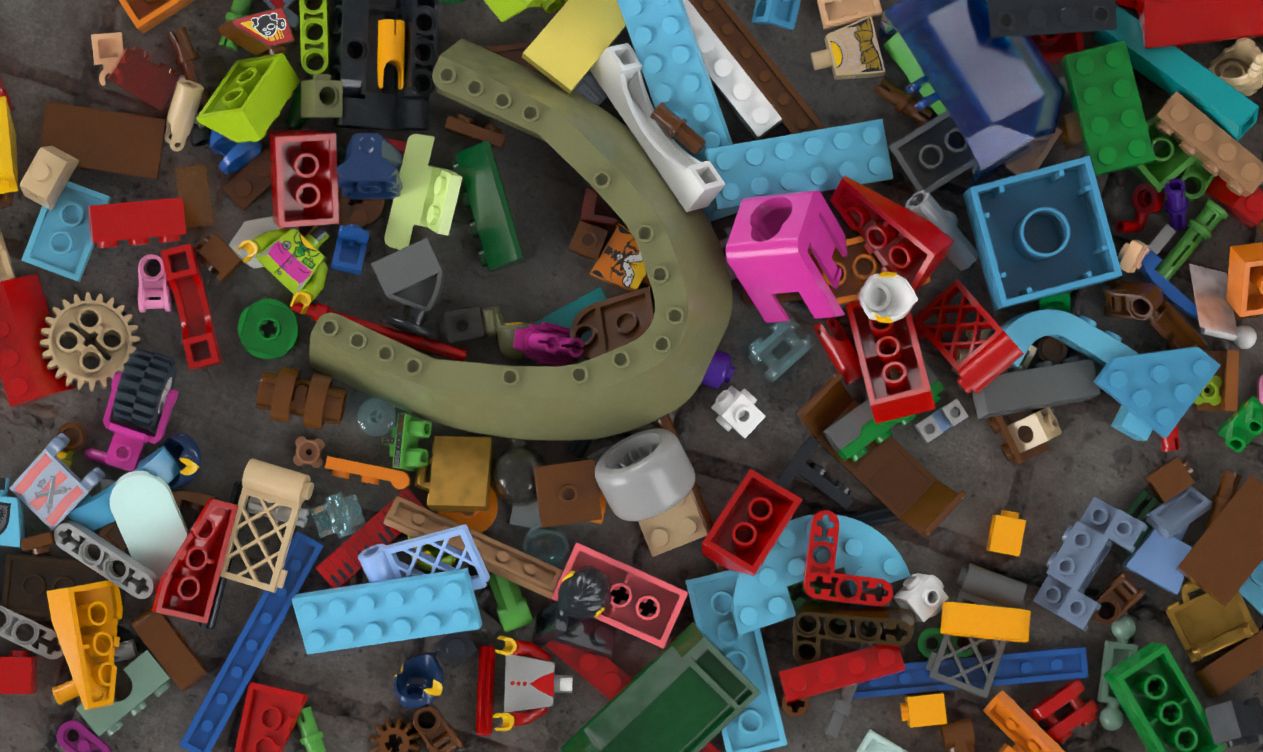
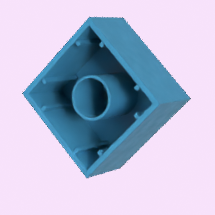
M1090 156L970 187L962 194L994 312L1036 301L1047 296L1111 281L1122 276Z

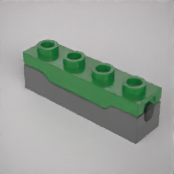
M924 361L935 404L941 399L938 393L945 388ZM867 399L824 430L822 434L843 462L849 458L855 462L869 452L865 447L875 440L877 444H880L892 435L891 427L898 422L903 427L917 416L913 414L875 424L870 402Z

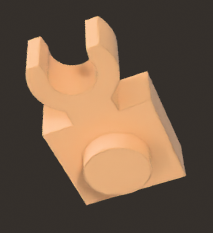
M122 32L91 34L94 65L103 64V70L99 76L100 84L102 86L106 85L105 76L108 73H114L117 77V84H121L122 74L116 68V63H125Z
M1132 240L1130 244L1125 243L1118 255V259L1121 260L1120 268L1127 273H1134L1136 268L1140 269L1143 258L1150 251L1148 245L1139 240Z

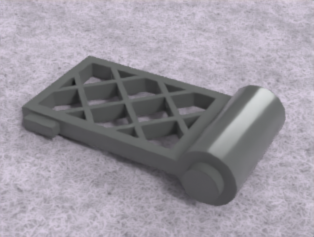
M969 563L967 567L961 566L955 583L959 584L960 587L955 602L962 603L963 600L977 605L1019 609L1027 584ZM943 634L937 653L931 652L925 669L930 671L928 677L986 699L1007 641L1000 640L998 643L997 640H992L996 648L993 658L983 662L976 645L988 639L982 638L974 642L972 637H967L970 644L955 651L949 640L951 635ZM948 646L950 653L944 656L946 647ZM972 647L979 664L964 671L957 653ZM951 656L960 672L952 677L937 673L941 661ZM992 662L988 672L985 664ZM981 667L986 677L983 689L971 686L966 673ZM962 676L964 683L955 680V678Z

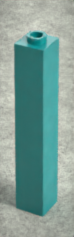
M1116 5L1117 30L1095 31L1094 40L1102 46L1125 40L1131 65L1134 69L1170 95L1177 91L1237 142L1257 122L1259 110L1257 104L1177 47L1168 46L1144 49L1140 21L1118 5Z

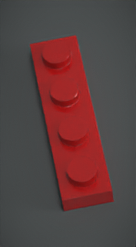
M879 644L780 671L779 676L786 701L789 703L900 673L906 669L899 646Z

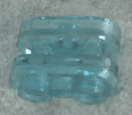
M793 317L789 318L790 321L776 322L770 327L774 333L766 340L760 336L748 347L751 353L747 357L755 366L762 360L770 368L763 375L771 384L816 344L809 335L801 340L794 333L800 325ZM785 340L792 349L778 360L771 351Z

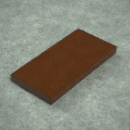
M46 102L39 149L45 146H54L80 160L76 168L158 180L167 120Z
M1250 475L1176 568V570L1224 607L1227 606L1263 560V483Z

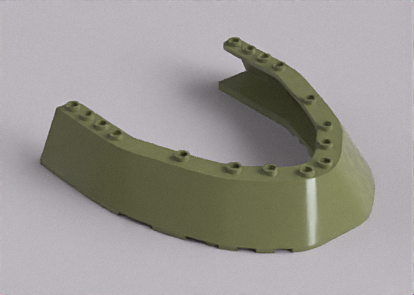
M461 38L440 55L434 67L432 78L434 84L438 87L436 93L549 144L599 193L626 224L636 240L655 299L653 321L646 332L638 339L578 364L559 367L506 366L435 359L341 315L325 313L319 317L310 335L309 367L325 375L333 376L338 381L421 418L469 432L525 440L599 439L642 427L676 410L687 402L700 386L729 324L733 306L732 286L725 257L717 235L703 208L690 212L685 211L628 127L613 115L573 90L568 94L548 77Z

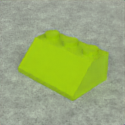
M283 53L236 60L196 119L200 124L237 143L257 142L265 137L268 128L280 115V110L287 100L292 97L293 91L300 80Z

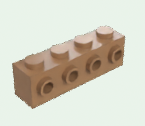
M1177 91L1165 101L1151 118L1156 124L1155 127L1158 131L1167 137L1171 136L1180 143L1179 147L1191 157H1197L1204 163L1202 166L1210 174L1216 177L1220 176L1227 182L1226 186L1236 195L1247 197L1253 194L1263 182V162Z

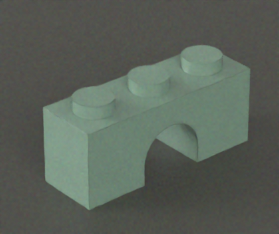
M149 649L123 669L132 681V691L126 699L114 698V704L89 710H85L82 703L76 708L98 737L105 733L109 736L113 735L124 726L121 721L128 714L135 717L148 706L145 700L153 694L158 698L171 687L169 684L170 676Z

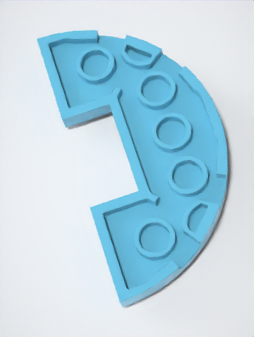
M813 515L790 520L755 576L738 573L733 596V618L737 635H742L796 616L787 586L804 580L809 528ZM824 515L823 520H817V526L822 527L821 537L815 535L814 542L826 541L831 543L832 537L825 538L827 528H832L833 522H829L826 515ZM837 515L839 519V534L834 570L843 568L846 575L879 578L889 583L911 576L903 558L886 537L861 521ZM821 545L814 549L813 558L817 563L823 564L829 559L830 553L825 546ZM847 580L853 596L856 593V585L853 581ZM862 581V593L872 590L871 588H865L866 581Z

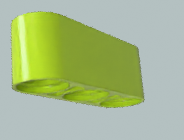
M308 0L299 1L301 64L305 72L312 78L313 74H328L330 72L329 0H322V5L317 10L307 8ZM319 26L323 28V35L320 39L310 40L308 38V31L312 27ZM320 56L324 59L322 68L316 71L309 69L310 59Z

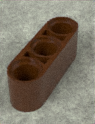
M152 605L132 620L131 625L180 690L185 692L206 676L208 670L168 616L152 612Z
M1263 626L1259 627V632L1253 634L1252 637L1244 638L1234 643L1194 671L1195 676L1210 698L1222 694L1263 667Z

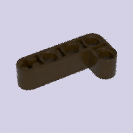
M806 601L799 607L793 623V656L801 665L817 662L823 650L825 639L896 646L905 645L912 639L916 626V617L911 611L904 608ZM803 616H812L816 622H807ZM841 618L846 622V625H838L833 619ZM864 621H872L877 627L869 628L864 624ZM802 644H811L815 650H806Z

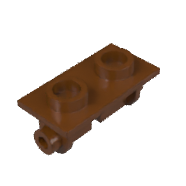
M1168 299L1161 303L1149 318V325L1153 326L1164 339L1167 338L1173 349L1195 346L1202 350L1208 345Z

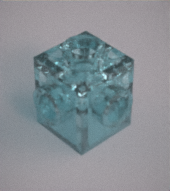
M342 492L326 497V504L311 509L320 538L337 533L338 538H342L356 533L355 526L366 523L356 494L344 497Z

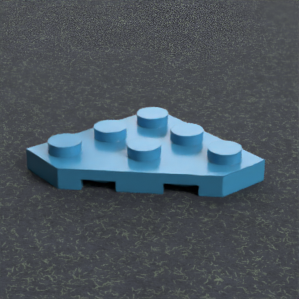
M1193 346L1112 357L1093 382L1161 437L1167 438L1221 365L1199 347Z

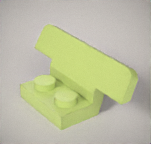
M415 133L408 138L399 174L403 188L401 195L393 199L384 237L385 243L389 247L401 250L409 246L414 224L428 227L437 234L449 235L463 177L452 170L428 165L435 139L432 135Z

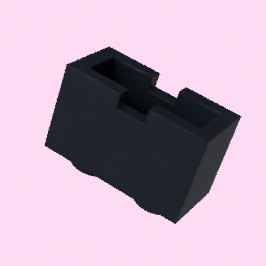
M1258 697L1232 700L1205 708L1215 745L1227 743L1228 748L1240 745L1246 746L1259 742L1258 736L1263 735V711Z

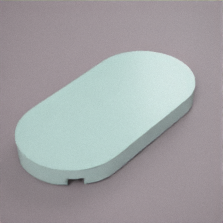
M132 471L121 476L115 483L110 495V509L131 557L157 574L160 581L189 531L166 481L158 475L157 477L151 475L147 471Z

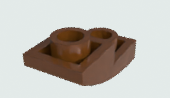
M172 492L180 511L183 510L186 500L189 501L188 507L199 511L203 510L209 498L218 500V496L206 493Z

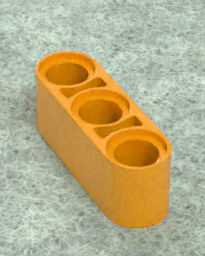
M943 602L940 633L992 640L1028 642L1031 611Z

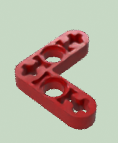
M828 510L815 513L811 518L803 580L805 593L811 598L871 606H884L888 604L893 596V588L886 580L834 573L839 519L836 514ZM824 515L828 516L829 522H833L832 528H827L825 538L832 537L831 543L826 541L814 542L815 535L818 537L822 535V527L817 526V520H823ZM821 545L825 546L830 553L829 559L823 564L817 563L813 558L814 549ZM817 576L821 577V582L832 584L831 577H835L836 581L833 587L835 596H829L831 593L829 589H820L819 594H815V589L810 587V581H816ZM845 580H851L856 585V593L850 598H846L840 593V585ZM862 581L867 582L865 588L875 589L878 583L881 584V589L886 590V595L881 596L879 601H875V595L864 594L865 600H860L863 591Z

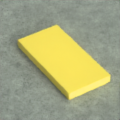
M568 0L523 52L522 58L570 94L594 66L606 47H610L626 28L617 0Z

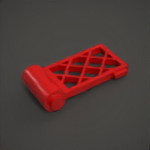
M958 279L912 318L915 322L916 334L922 340L926 337L930 339L959 373L960 377L956 381L968 394L972 390L976 394L981 392L1024 355L1020 348ZM961 291L962 299L960 305L949 306L950 299ZM978 311L976 322L964 323L966 312ZM947 313H958L956 324H945ZM939 314L937 325L926 326L924 324L930 316ZM982 329H994L996 331L987 340L980 341ZM974 330L972 341L960 342L962 331ZM955 331L951 343H941L943 332ZM970 349L969 356L958 364L956 361L958 350Z

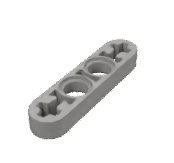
M68 521L55 529L54 540L62 550L138 599H146L157 592L159 586L157 574L79 522ZM71 529V530H72L71 536H72L74 539L71 540V541H68V540H67L68 534H67L65 531H68V530ZM90 544H95L99 547L101 551L99 559L95 560L90 557L88 553ZM115 560L124 563L126 571L123 576L117 575L114 572L113 562ZM145 578L147 580L146 586L149 588L142 590L140 580Z
M0 605V611L6 617L4 625L0 627L1 637L48 659H58L64 654L61 647L59 651L53 650L51 654H48V647L39 642L37 649L32 647V644L38 639L40 629L45 631L41 637L50 641L54 637L58 638L56 632ZM24 623L31 625L33 628V636L28 641H20L16 636L17 627Z

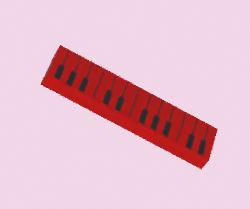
M408 488L398 495L425 508ZM395 498L316 567V570L332 588H340L363 568L358 559V555L362 551L376 544L382 543L387 546L403 533L383 524Z

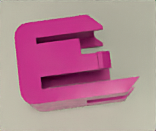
M818 190L743 199L726 245V257L729 265L766 323L790 321L774 295L788 292H799L814 318L845 315L808 253L809 247L834 289H837L842 270L837 268L832 255L836 245L842 257H847L846 238L822 194Z

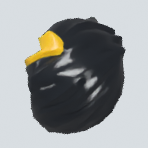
M584 566L579 568L578 571L572 570L562 579L558 590L559 614L581 620L599 616L611 602V583L609 582L608 575L592 566Z

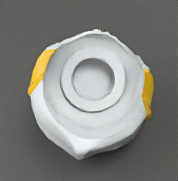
M881 272L880 274L871 275L858 292V300L868 318L877 320L880 323H892L903 319L918 301L915 291L908 281L894 272Z

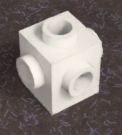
M732 385L728 390H724L718 395L715 404L711 407L719 415L715 420L725 430L729 432L733 428L744 438L766 417L754 405L757 402L754 396L746 389L739 392Z
M917 573L904 581L903 587L893 596V599L900 608L911 611L916 617V621L925 622L928 618L937 615L941 611L943 602L949 597L943 591V583L936 576Z

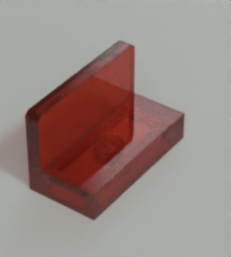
M586 188L581 221L593 226L616 229L618 218L596 215L598 192L595 189Z

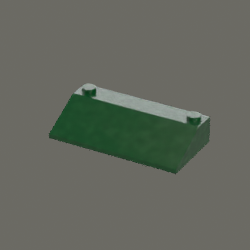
M692 622L560 749L562 752H699L761 692L720 648Z

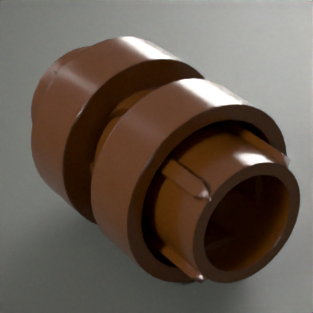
M281 366L278 374L263 372L258 387L256 407L269 410L271 420L290 423L292 416L296 415L303 417L304 427L322 430L325 422L341 424L346 407L348 389L334 386L333 376L314 373L312 380L307 381L301 379V370Z

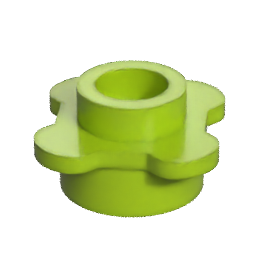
M1213 376L1204 387V389L1208 387L1209 392L1205 393L1203 389L1193 403L1200 405L1204 402L1210 403L1213 406L1218 405L1221 402L1219 388L1222 385V379L1219 376Z

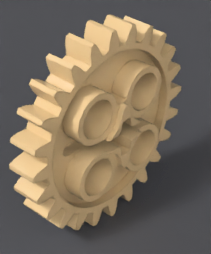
M87 292L85 301H81L78 295L75 294L73 304L63 299V310L56 307L52 308L55 319L51 317L45 318L46 324L51 328L41 329V334L48 337V339L41 340L40 346L49 348V350L42 353V359H52L47 365V369H58L55 375L56 379L65 375L67 377L66 386H69L73 381H77L78 390L82 389L84 383H88L91 392L94 391L95 383H99L103 390L106 389L107 380L110 379L112 382L117 371L123 372L129 355L131 356L137 349L132 347V345L139 343L140 337L131 336V334L138 330V326L128 325L133 315H122L124 305L115 309L113 307L114 298H111L107 303H103L101 293L96 301L91 299L90 293ZM89 314L93 315L98 323L93 327H86L81 323L80 319L84 315ZM73 323L77 326L78 330L87 339L96 338V347L91 344L88 347L84 346L85 338L77 331L71 329L69 324ZM107 335H115L119 338L120 344L117 347L111 348L105 345L103 339ZM70 336L76 340L77 345L72 349H65L60 345L59 341L63 337ZM97 348L109 355L111 360H106ZM91 356L95 357L100 365L96 369L91 370L87 369L82 361L86 357Z

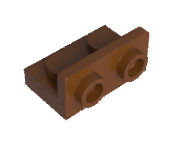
M1031 411L987 418L994 434L1000 433L1005 443L1001 445L1005 458L1008 462L1013 460L1015 465L1049 450L1046 442L1019 453L1009 432L1008 425L1032 415ZM1024 425L1018 430L1020 440L1026 443L1032 441L1034 435L1030 427Z

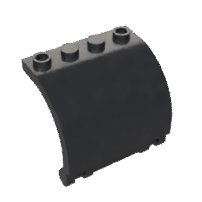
M987 0L990 39L1117 30L1115 0Z

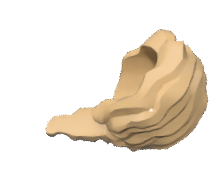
M1243 37L1237 39L1229 48H1225L1219 56L1210 60V68L1208 70L1245 97L1251 96L1263 86V52L1261 53V49L1255 46L1253 40Z

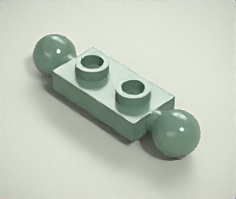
M1120 616L1117 621L1112 623L1111 630L1116 637V642L1105 640L1097 701L1107 703V707L1100 713L1099 720L1102 727L1110 731L1117 730L1122 726L1124 716L1119 709L1120 703L1103 674L1138 650V645L1128 644V639L1136 631L1135 622L1128 616Z

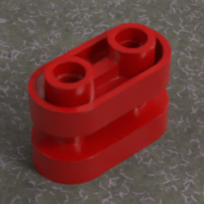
M1076 678L1034 705L1028 713L1035 722L1044 719L1048 726L1043 730L1055 742L1060 744L1072 735L1071 730L1079 724L1085 727L1097 718L1095 713L1099 708L1092 698L1083 702L1079 694L1085 690V687L1079 678ZM1069 702L1073 709L1057 718L1054 712Z

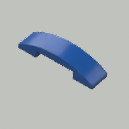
M1150 250L1143 258L1142 266L1139 269L1148 283L1155 284L1162 290L1163 300L1168 299L1178 311L1198 320L1196 305L1155 270L1162 259Z

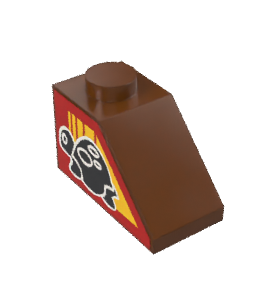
M283 7L232 19L219 28L221 35L256 56L267 53L269 55L285 53L287 51L285 47L295 41Z

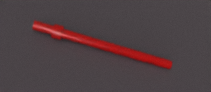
M297 302L290 310L301 313L304 305ZM317 303V305L310 304L305 315L313 317L312 320L317 321L325 313H335L401 344L461 362H465L468 351L330 310V306Z

